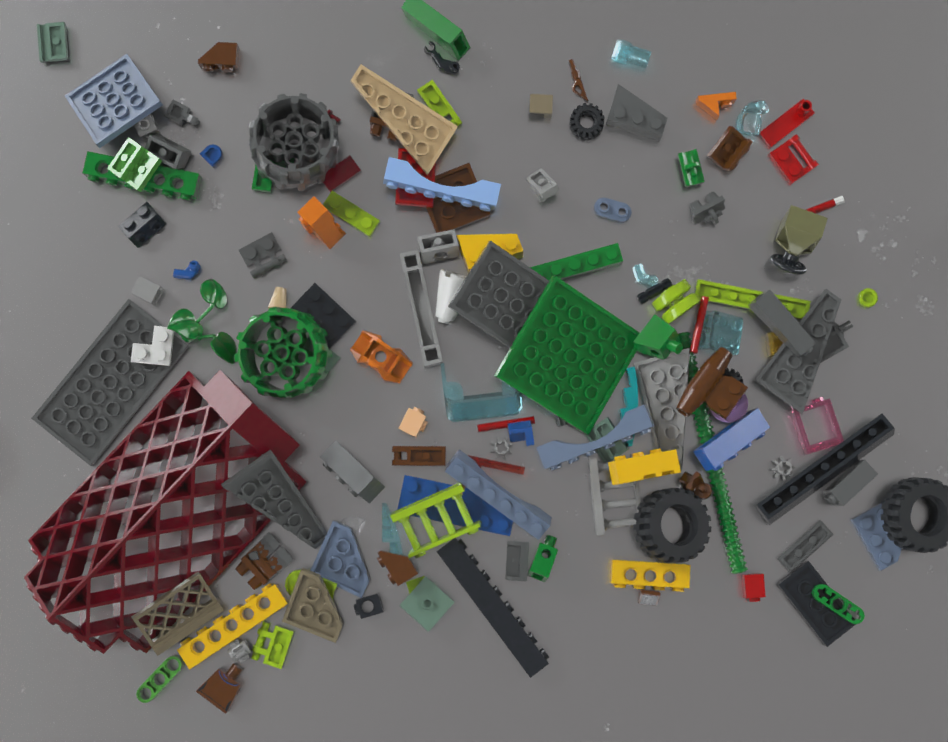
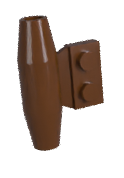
M720 347L703 363L685 388L676 407L680 414L689 417L701 404L706 402L710 410L725 420L748 389L746 385L737 379L723 376L733 356L731 352Z

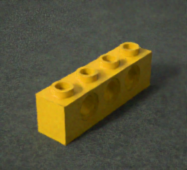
M611 560L610 583L614 584L616 588H626V584L634 585V589H645V586H653V590H665V587H673L672 591L684 592V588L690 587L691 565ZM629 569H633L636 574L632 580H628L625 576L626 571ZM649 570H652L655 574V578L652 581L645 579V573ZM671 571L674 574V579L668 583L665 581L664 576L667 572Z

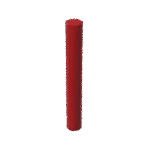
M701 296L690 352L694 354L698 353L709 300V297Z
M534 416L478 424L477 427L478 432L508 428V423L530 420L531 424H535Z

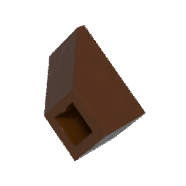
M218 42L198 59V65L207 72H213L214 69H220L228 73L238 70L240 48L237 43Z
M383 550L378 552L379 557H377V560L382 568L386 566L389 574L387 576L393 585L396 583L399 586L418 574L409 556Z

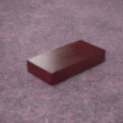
M351 155L336 164L335 168L327 171L323 183L331 193V191L336 190L359 174L361 169Z

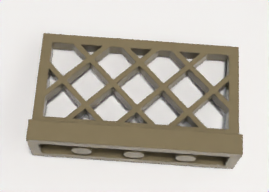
M197 572L131 617L158 656L224 610L201 574ZM199 579L201 582L199 590L190 589L191 584ZM178 592L184 593L182 601H173L175 594ZM189 593L197 594L195 603L186 602ZM201 595L210 596L211 600L205 604L199 603ZM162 603L168 604L165 613L156 612L159 605ZM172 605H181L178 614L170 613ZM185 606L193 607L192 613L183 615ZM144 615H151L149 624H142L138 619ZM155 616L164 617L162 625H153ZM168 617L177 618L173 626H166ZM151 629L160 630L159 635L151 640L149 637Z

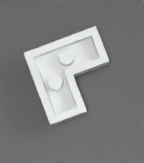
M154 326L152 345L133 343L131 362L171 366L174 331L167 329V327Z

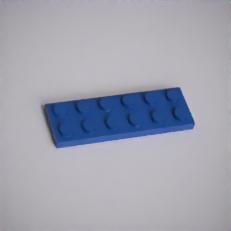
M404 475L398 509L452 485ZM465 488V491L462 492V498L473 522L481 521V527L478 529L510 536L513 521L471 490ZM452 498L444 500V506L453 525L466 526L455 500H452ZM432 505L427 508L428 511L426 513L430 520L443 522L437 507L435 508ZM416 513L410 515V516H414V517H419V518H420V516L417 515Z

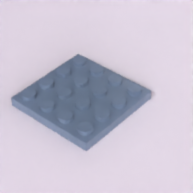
M128 54L65 95L67 101L99 148L163 105Z

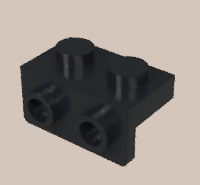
M146 202L119 225V228L139 248L164 227L166 222Z

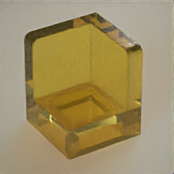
M773 332L765 334L767 357H773L783 344Z

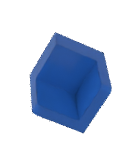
M530 420L508 423L510 442L525 440L527 446L534 445Z

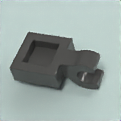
M174 99L164 114L167 119L181 126L184 121L195 128L200 123L198 118L189 114L191 110L189 107Z

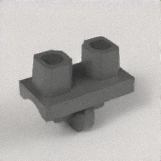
M713 191L705 196L707 201L705 205L702 206L699 200L690 203L695 225L703 220L705 223L712 221L714 225L719 223L718 217L723 215L722 210L725 209V199L723 196L719 197Z

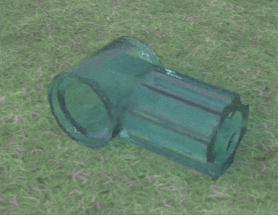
M619 39L616 41L611 59L617 63H630L646 68L651 51L635 47L630 42Z

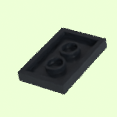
M316 283L291 307V309L314 316V321L321 328L326 329L328 336L325 338L330 350L356 323V320Z

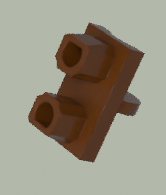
M685 471L679 480L684 490L694 492V496H699L702 500L708 499L712 494L710 485L704 483L701 474L698 472L691 475Z

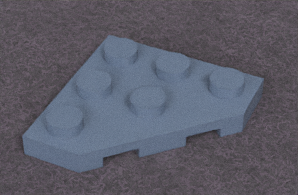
M885 501L851 519L880 571L898 562L902 549L896 546L894 541H890L887 537L888 532L884 531L882 527L884 520H881V514H883L881 506Z
M333 520L310 571L320 574L322 578L337 583V587L362 598L370 582V577L352 528Z

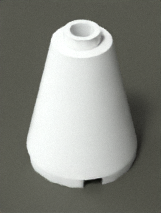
M443 269L440 270L435 314L439 322L449 324L450 321L454 322L458 313L449 308L448 305L467 276L448 270L446 272Z

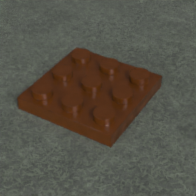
M470 163L435 176V183L445 186H466L477 182ZM436 196L433 208L426 207L436 233L456 230L491 215L488 211L480 210V207L473 205L472 207H466L461 205V202L456 201L452 203L445 202L442 198Z

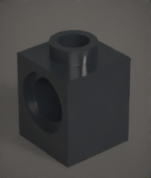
M376 593L356 599V604H354L356 616L360 615V618L363 619L383 613L384 607L380 594ZM365 601L373 603L372 611L367 612L364 610L363 603Z

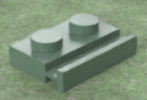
M65 22L37 24L39 61L44 63L47 61L69 60Z
M607 417L593 426L589 435L586 436L590 442L596 441L606 436L615 426ZM618 440L614 442L616 446L606 450L604 447H600L596 450L603 463L610 462L614 457L620 456L629 450L626 443Z

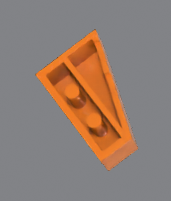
M315 196L297 212L300 216L298 220L301 222L302 227L310 235L314 233L329 249L346 234L340 228L341 226L334 222L335 219L328 209Z

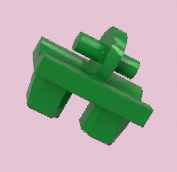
M697 149L678 153L685 187L704 183L705 180Z

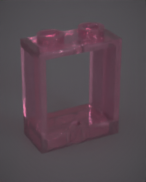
M823 397L812 400L813 404L805 406L804 411L825 406L835 436L828 440L810 445L799 412L795 409L790 411L804 455L839 445L844 441L830 398L826 400Z

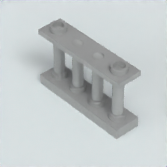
M597 457L588 458L596 535H605V531L608 528L627 527L636 524L634 518L607 521V519H603V511L611 508L635 506L636 513H638L637 507L641 503L639 482L634 481L612 485V481L603 482V480H599V473H602V470H609L608 462L601 463V461H597ZM626 487L634 488L633 499L601 500V492H604V490Z

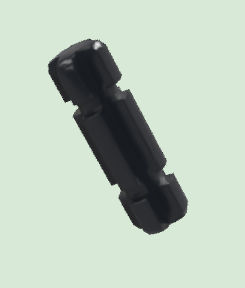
M666 278L661 283L648 288L646 292H641L637 295L638 301L643 304L649 298L652 299L663 293L664 290L672 286L671 280Z

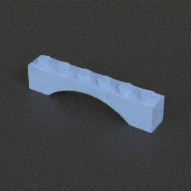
M392 157L388 158L383 184H386V187L391 189L399 187L405 189L408 193L415 194L419 192L428 198H435L436 196L442 198L445 202H461L463 206L472 207L473 205L480 207V210L488 212L495 209L501 187L499 183L480 180L466 186L452 187L440 185L421 176L408 161Z

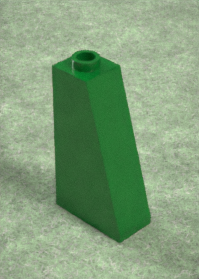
M406 0L401 8L405 16L457 61L471 48L463 30L423 0Z

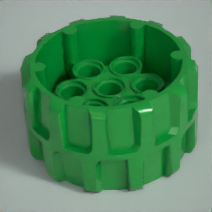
M269 308L267 312L251 316L249 318L251 323L244 332H238L236 337L239 340L238 353L234 355V361L239 362L243 372L241 379L244 383H251L257 389L258 394L262 396L282 399L307 394L313 390V386L319 380L325 379L327 376L325 368L328 358H332L333 352L328 349L325 338L328 336L326 329L321 328L314 321V316L309 313L291 308ZM283 317H290L299 322L297 324V329L299 330H290L288 332L285 327L279 326V324L283 322ZM270 323L271 327L267 331L268 340L256 342L262 330ZM279 329L281 331V338L277 340L274 337V333ZM307 332L313 343L314 357L310 350L303 347L307 342ZM296 333L300 336V341L297 344L293 342V336ZM264 344H267L269 347V350L266 354L262 352V346ZM282 348L287 350L285 358H282L280 355ZM301 352H304L306 355L304 362H300L298 358ZM255 354L264 359L260 364L261 374L255 362ZM270 362H272L275 367L272 373L269 372L267 368ZM312 364L306 377L300 383H297L296 379L300 375L299 366ZM289 366L293 369V374L290 377L286 374V369ZM279 374L282 379L288 380L289 383L284 385V389L278 388L269 383L271 381L270 376Z

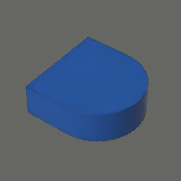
M214 144L208 145L200 153L213 168L223 158L221 148Z

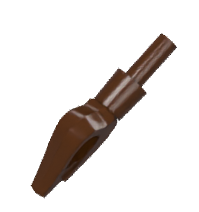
M571 59L569 63L572 69L571 74L575 81L572 90L584 100L589 101L586 97L580 72L576 69L574 60ZM577 86L580 88L581 94L576 91L575 88Z

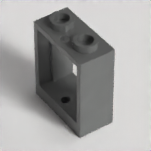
M859 460L823 491L826 495L824 499L831 506H844L873 480L878 473L866 460Z

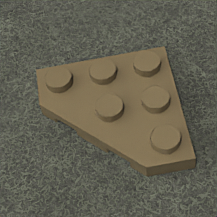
M302 568L282 622L336 643L344 623L321 575Z

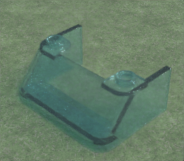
M444 363L440 364L446 415L450 421L464 422L516 416L521 412L522 394L506 383L502 382L501 384L502 392L463 396V389L459 383L446 381Z

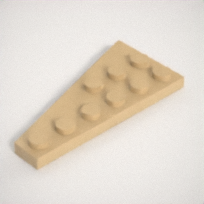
M360 64L350 82L428 175L458 126Z

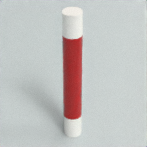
M840 196L806 210L816 214L845 203L843 196Z

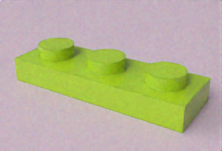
M331 191L323 203L330 213L371 237L380 223L379 219L334 191Z

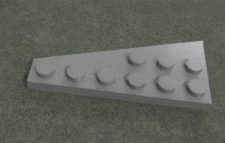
M690 348L683 349L679 354L672 352L664 360L654 357L634 363L644 404L647 405L655 425L651 427L655 448H661L662 452L676 449L680 470H682L686 417L680 414L676 407L688 385Z

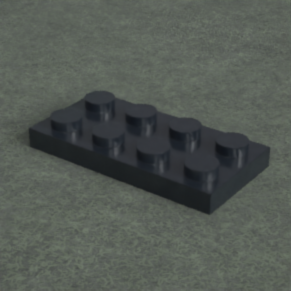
M806 561L777 585L823 644L828 647L856 624L849 623L814 599L812 595L813 588L818 584L827 585V583L812 564ZM825 588L822 590L818 589L817 591L819 593V598L823 596L827 599H830L832 596H834L833 593L831 596L825 594ZM838 598L833 602L836 610H840L843 607L842 602Z

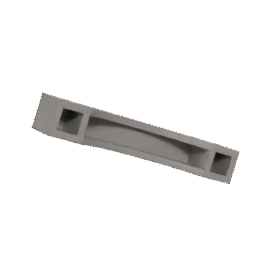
M419 250L401 253V263L424 367L443 364Z

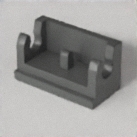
M507 541L505 580L527 581L529 542Z

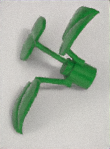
M208 279L201 284L200 293L202 298L207 303H210V307L196 321L194 314L188 309L178 310L171 317L167 329L181 335L182 339L187 343L195 339L201 341L202 339L212 338L213 340L210 345L213 351L226 362L234 364L236 344L230 335L225 332H219L217 336L215 334L202 335L203 327L199 322L214 306L222 309L227 303V296L223 287L214 279Z

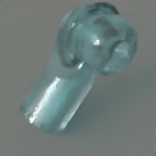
M642 263L633 266L639 283L647 287H652L658 283L656 275L652 276L645 273Z

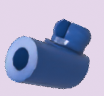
M193 260L185 270L174 269L173 277L190 280L199 273L200 265L197 261Z

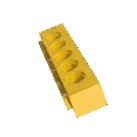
M269 583L261 589L263 593L258 596L255 594L245 599V605L242 607L236 605L229 610L230 615L225 618L223 616L218 617L213 621L214 625L207 629L205 626L196 632L198 636L191 640L189 637L180 643L181 647L177 651L189 670L288 605L289 600L279 585ZM263 597L268 598L270 601L268 608L261 606V599ZM247 608L252 609L254 612L252 619H247L244 615ZM230 619H234L237 622L235 630L230 629L228 626ZM214 630L219 631L221 634L219 641L212 638ZM197 641L203 642L205 646L202 652L196 649Z

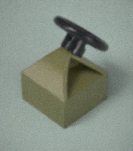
M791 205L780 223L775 239L786 251L784 255L773 254L770 257L772 264L792 274H805L807 269L798 260L801 255L812 253L823 236L828 218Z

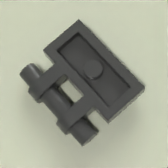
M272 232L239 249L247 267L254 264L256 266V269L250 271L253 278L259 275L263 276L266 274V271L274 267L278 268L281 266V263L287 261L284 254L276 256L275 253L280 251L281 248ZM270 256L271 261L263 265L260 263L261 260Z

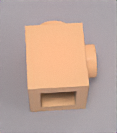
M417 407L413 409L408 408L398 429L417 438L419 432H424L428 424L425 421L427 417L423 415L424 411Z

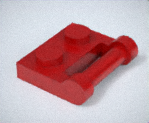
M797 134L768 154L790 185L819 165L816 160L812 159L799 141L800 137ZM791 145L796 148L808 166L803 168L789 147Z

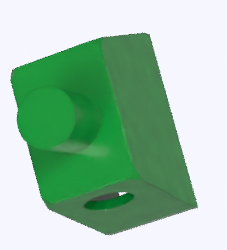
M655 314L633 341L639 353L663 360L671 352L679 354L683 349V344L679 342L680 337L675 328Z
M546 535L544 543H539L527 576L542 582H546L549 578L558 549L554 548L557 541L556 537ZM542 553H546L548 558H544Z

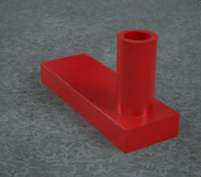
M800 100L759 132L758 135L769 149L815 114L812 110V103L809 100Z

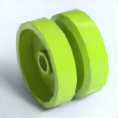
M686 279L669 287L651 303L656 311H662L666 307L670 308L661 317L668 324L675 321L701 301L696 293H691L684 298L683 295L691 288Z

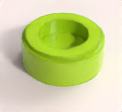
M866 288L858 294L857 300L862 307L870 308L877 303L878 295L875 290Z

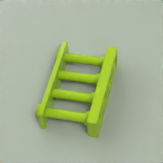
M459 482L391 513L390 517L393 523L396 521L402 523L413 547L408 553L409 558L413 556L419 558L425 555V551L465 533L471 535L479 531L478 528L481 527V521L473 522L463 501L462 492L465 491L463 484ZM448 498L455 500L466 526L455 530L444 506V500ZM432 505L435 508L437 507L448 531V534L439 538L426 513L428 511L427 508ZM414 513L420 516L431 540L421 546L408 520L410 519L409 516Z

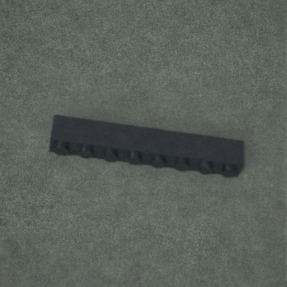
M883 413L759 502L756 505L757 510L766 522L771 525L892 437L895 432L894 426Z
M452 539L439 549L437 553L531 678L549 664L547 661L549 656L543 648L539 650L535 645L538 641L531 632L527 634L523 629L526 625L521 618H515L511 613L514 609L509 602L506 601L504 603L500 598L502 595L501 591L496 585L494 587L491 586L488 582L491 578L486 571H480L476 566L479 562L474 555L471 554L469 556L465 549L468 547L462 539Z

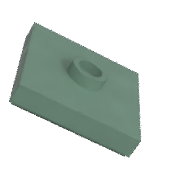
M425 576L399 606L429 632L454 604V601Z

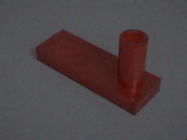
M468 455L480 468L486 467L519 475L524 474L525 467Z

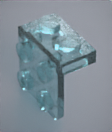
M706 311L698 350L717 351L720 347H723L731 352L732 355H738L743 318L718 311Z

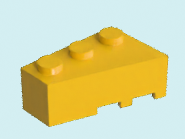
M517 234L456 235L459 250L468 274L489 241H492L518 260L523 258V248Z
M661 448L649 450L650 454L648 455L638 452L633 453L632 458L626 459V455L614 457L615 461L608 462L612 485L681 473L677 450L662 452Z

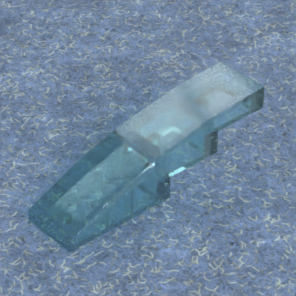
M382 503V542H390L389 552L404 555L396 522L393 523L390 517L391 511L388 504Z

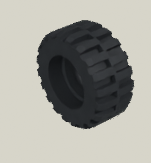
M918 477L903 479L898 482V485L894 484L890 488L891 493H886L884 497L886 501L881 506V509H883L881 520H884L882 527L884 531L888 532L887 537L890 541H894L896 546L904 550L920 553H933L938 551L939 548L943 549L946 547V542L948 541V486L943 485L939 480ZM923 497L929 505L930 519L927 526L918 533L911 523L910 515L914 503Z
M684 488L657 490L652 492L651 495H647L643 499L644 503L638 505L637 509L639 512L634 515L636 524L633 525V530L637 531L635 539L637 542L640 541L641 545L639 547L642 551H648L646 553L651 559L655 558L656 561L661 563H683L689 561V559L696 558L698 553L703 552L705 549L704 544L708 543L710 539L708 533L711 532L712 528L709 526L711 517L706 513L708 511L706 505L701 504L702 499L699 496H694V492L684 490ZM669 507L675 509L683 521L682 536L675 544L670 543L665 538L661 529L662 516Z

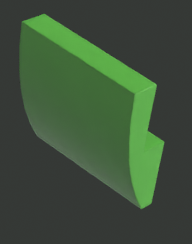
M128 137L107 169L141 192L162 160Z

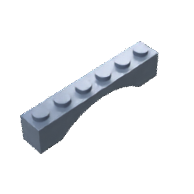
M644 404L625 412L618 425L606 436L596 441L574 444L554 440L536 448L544 468H550L552 471L562 467V462L568 461L570 464L580 460L579 456L585 453L587 457L598 453L596 449L604 447L606 450L616 446L614 442L618 440L626 442L634 439L632 435L640 432V435L651 432V427L655 425L647 405Z
M458 450L448 462L445 469L447 474L538 540L550 527L552 519L550 515L539 507L519 499L502 488L472 458L461 450Z

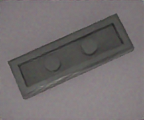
M819 520L778 556L777 559L791 573L834 534Z

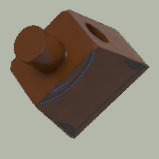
M235 663L232 664L228 671L221 667L196 692L226 714L230 711L243 685L237 679L243 669Z

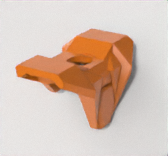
M362 330L361 335L350 348L357 363H364L380 374L384 381L400 383L413 364L400 348L390 347L382 341L381 335ZM383 351L386 353L387 357L384 362H378L375 359L377 352Z

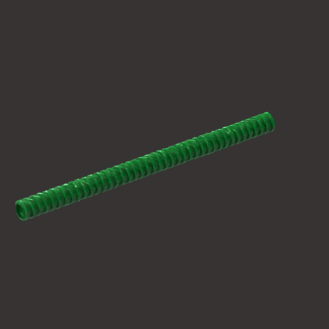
M679 333V342L683 344V349L691 348L692 338L689 337L691 333ZM691 352L688 384L699 370V367H697L698 362L695 361L697 357ZM706 402L701 404L692 413L695 414L693 419L696 420L695 426L698 427L696 431L699 432L698 438L701 439L699 443H702V445L715 434V431H712L714 427L713 425L711 426L712 420L709 419L711 415L708 414L709 408H707ZM722 467L717 471L713 469L706 472L709 473L708 479L711 480L709 484L712 485V496L715 497L713 501L716 502L715 508L718 509L716 513L719 514L718 520L721 521L719 526H722L721 532L724 534L722 538H725L723 542L726 544L725 550H728L726 554L729 556L728 562L731 563L729 565L730 568L732 567L731 573L746 572L748 570V567L745 566L747 562L744 561L745 555L742 554L744 550L741 549L742 543L739 542L741 538H738L739 532L736 530L738 526L735 525L737 521L734 520L735 514L732 513L734 509L731 508L732 502L729 501L731 497L728 496L729 490L726 489L728 484H725L727 480L724 478L725 473L722 472L724 468Z

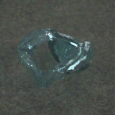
M763 100L753 101L743 108L736 121V129L740 134L753 135L754 137L760 135L762 114H766L769 111L767 103ZM750 113L756 115L754 133L746 132L743 129L744 118Z

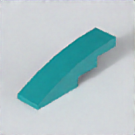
M635 366L626 369L629 387L622 390L626 408L619 409L621 420L625 412L638 407V384ZM634 439L626 441L627 447L633 445Z

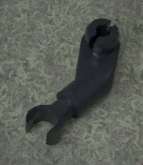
M429 41V45L433 48L432 51L428 50L426 46L424 47V52L429 55L431 54L432 60L438 69L451 74L459 71L460 64L443 59L440 53H437L435 50L436 46L432 41Z

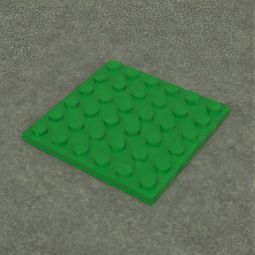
M552 276L494 376L582 433L589 435L637 352L633 341L640 332L557 276Z

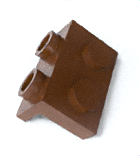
M729 126L707 156L721 170L731 171L737 167L740 158L749 151L753 141L742 136L733 126Z

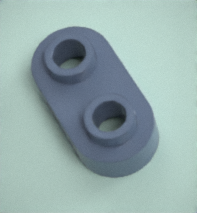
M600 198L594 205L595 214L601 218L624 223L631 217V208L626 203L608 198ZM606 204L607 209L602 210L600 205ZM619 210H625L626 214L620 215Z

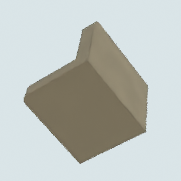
M530 94L529 112L532 114H544V118H551L553 95Z

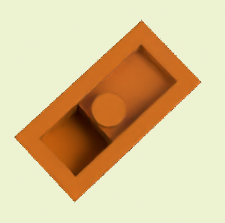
M736 92L700 95L696 99V105L715 120H718L720 116L719 105L721 108L732 106L737 99Z

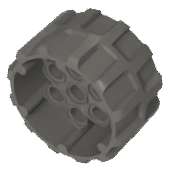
M299 93V96L277 95L276 100L269 104L263 103L259 107L258 117L256 120L251 121L249 125V147L259 175L262 178H269L275 182L276 188L281 190L289 187L297 188L298 191H305L309 185L316 182L318 184L323 183L327 171L330 168L336 167L339 148L338 125L336 120L331 119L328 115L327 106L322 102L318 104L308 99L307 94ZM287 118L285 124L279 121ZM303 118L309 119L315 123L310 122L304 124ZM292 122L300 123L297 127H293L290 124ZM276 130L283 132L281 135L273 134ZM313 131L316 135L310 137L307 133ZM322 134V138L325 140L329 138L330 143L327 149L321 148L319 152L317 143ZM270 135L271 142L268 145V151H266L265 146L259 145L262 136L268 137ZM298 140L299 143L297 145H291L290 141ZM275 148L282 149L278 154L272 152ZM312 149L315 153L308 155L306 151ZM291 158H297L298 162L290 163L289 160ZM271 159L274 162L284 160L286 168L280 167L269 160ZM303 161L307 163H313L307 167L302 168Z

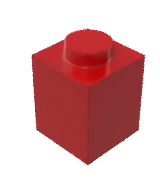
M741 574L743 598H748L749 602H758L760 598L766 597L764 574Z

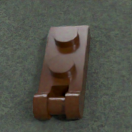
M392 446V452H394L392 466H446V446ZM401 452H407V460H401Z

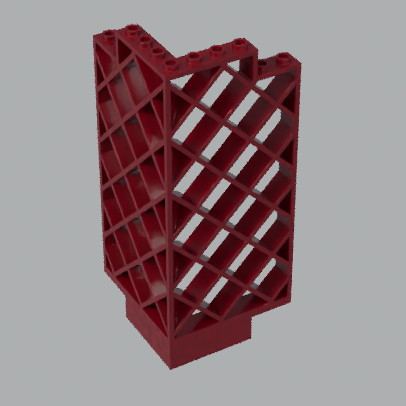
M221 370L206 385L188 371L31 536L28 541L32 546L31 551L38 556V562L24 576L27 582L26 587L34 594L32 597L40 604L39 608L47 615L45 618L50 624L59 625L63 632L73 634V637L80 643L84 641L94 652L98 650L104 654L119 638L124 643L128 641L130 646L136 651L140 649L147 653L152 647L144 635L138 638L127 631V629L138 626L131 617L136 613L124 615V601L146 597V606L157 600V594L170 591L197 572L201 574L209 587L271 521V519L254 509L247 502L243 505L226 508L227 492L229 491L223 488L221 484L229 479V461L248 458L249 465L262 454L271 450L294 485L300 490L307 481L285 462L300 444L262 411ZM204 398L209 404L201 407L202 399ZM183 404L181 413L175 414L176 410ZM223 419L228 424V426L219 429L221 420ZM202 424L200 434L193 436L195 426ZM233 429L250 444L229 447L230 431ZM176 431L174 441L167 443L170 432ZM150 439L148 448L142 450L143 445ZM195 452L193 463L185 466L188 454ZM169 459L166 471L159 472L162 461ZM216 464V480L195 484L196 467ZM142 466L140 477L134 479L136 468ZM116 474L114 484L109 485L110 480ZM161 488L158 500L151 502L154 490ZM215 494L214 510L194 514V498ZM134 495L132 506L125 509L128 497ZM182 500V516L160 520L161 504ZM108 502L105 514L100 515L103 503ZM83 509L80 520L75 521L76 516ZM245 518L244 527L237 535L224 537L225 522ZM213 524V538L211 540L192 543L193 528ZM126 525L123 537L117 539L120 526ZM100 531L97 543L91 545L94 533ZM181 531L180 546L159 550L160 534ZM74 537L71 550L66 551L70 538ZM148 537V552L125 556L126 541ZM212 554L211 563L204 570L191 572V558ZM180 560L179 575L158 579L159 564ZM91 561L88 574L82 576L86 562ZM66 567L62 581L57 582L61 568ZM147 567V582L125 586V571ZM114 574L113 589L91 593V578ZM199 579L191 584L190 589L199 590L201 583ZM178 592V598L175 601H182L184 593ZM189 593L186 602L194 603L197 594ZM52 598H56L54 605L51 602ZM113 604V618L90 622V608ZM172 605L170 613L178 614L181 605ZM167 606L157 608L156 612L165 613ZM185 606L183 614L188 610L190 606ZM79 611V626H76L61 616V614ZM144 615L138 620L142 624H149L151 615ZM155 616L153 625H162L164 617ZM168 617L166 626H173L177 618ZM151 629L149 636L151 640L159 635L160 630Z

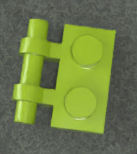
M263 621L261 628L257 632L259 635L256 644L252 647L251 659L258 661L260 654L265 655L264 664L282 669L294 631L275 625L274 631L271 632L268 631L270 623ZM266 637L271 639L268 649L263 648Z

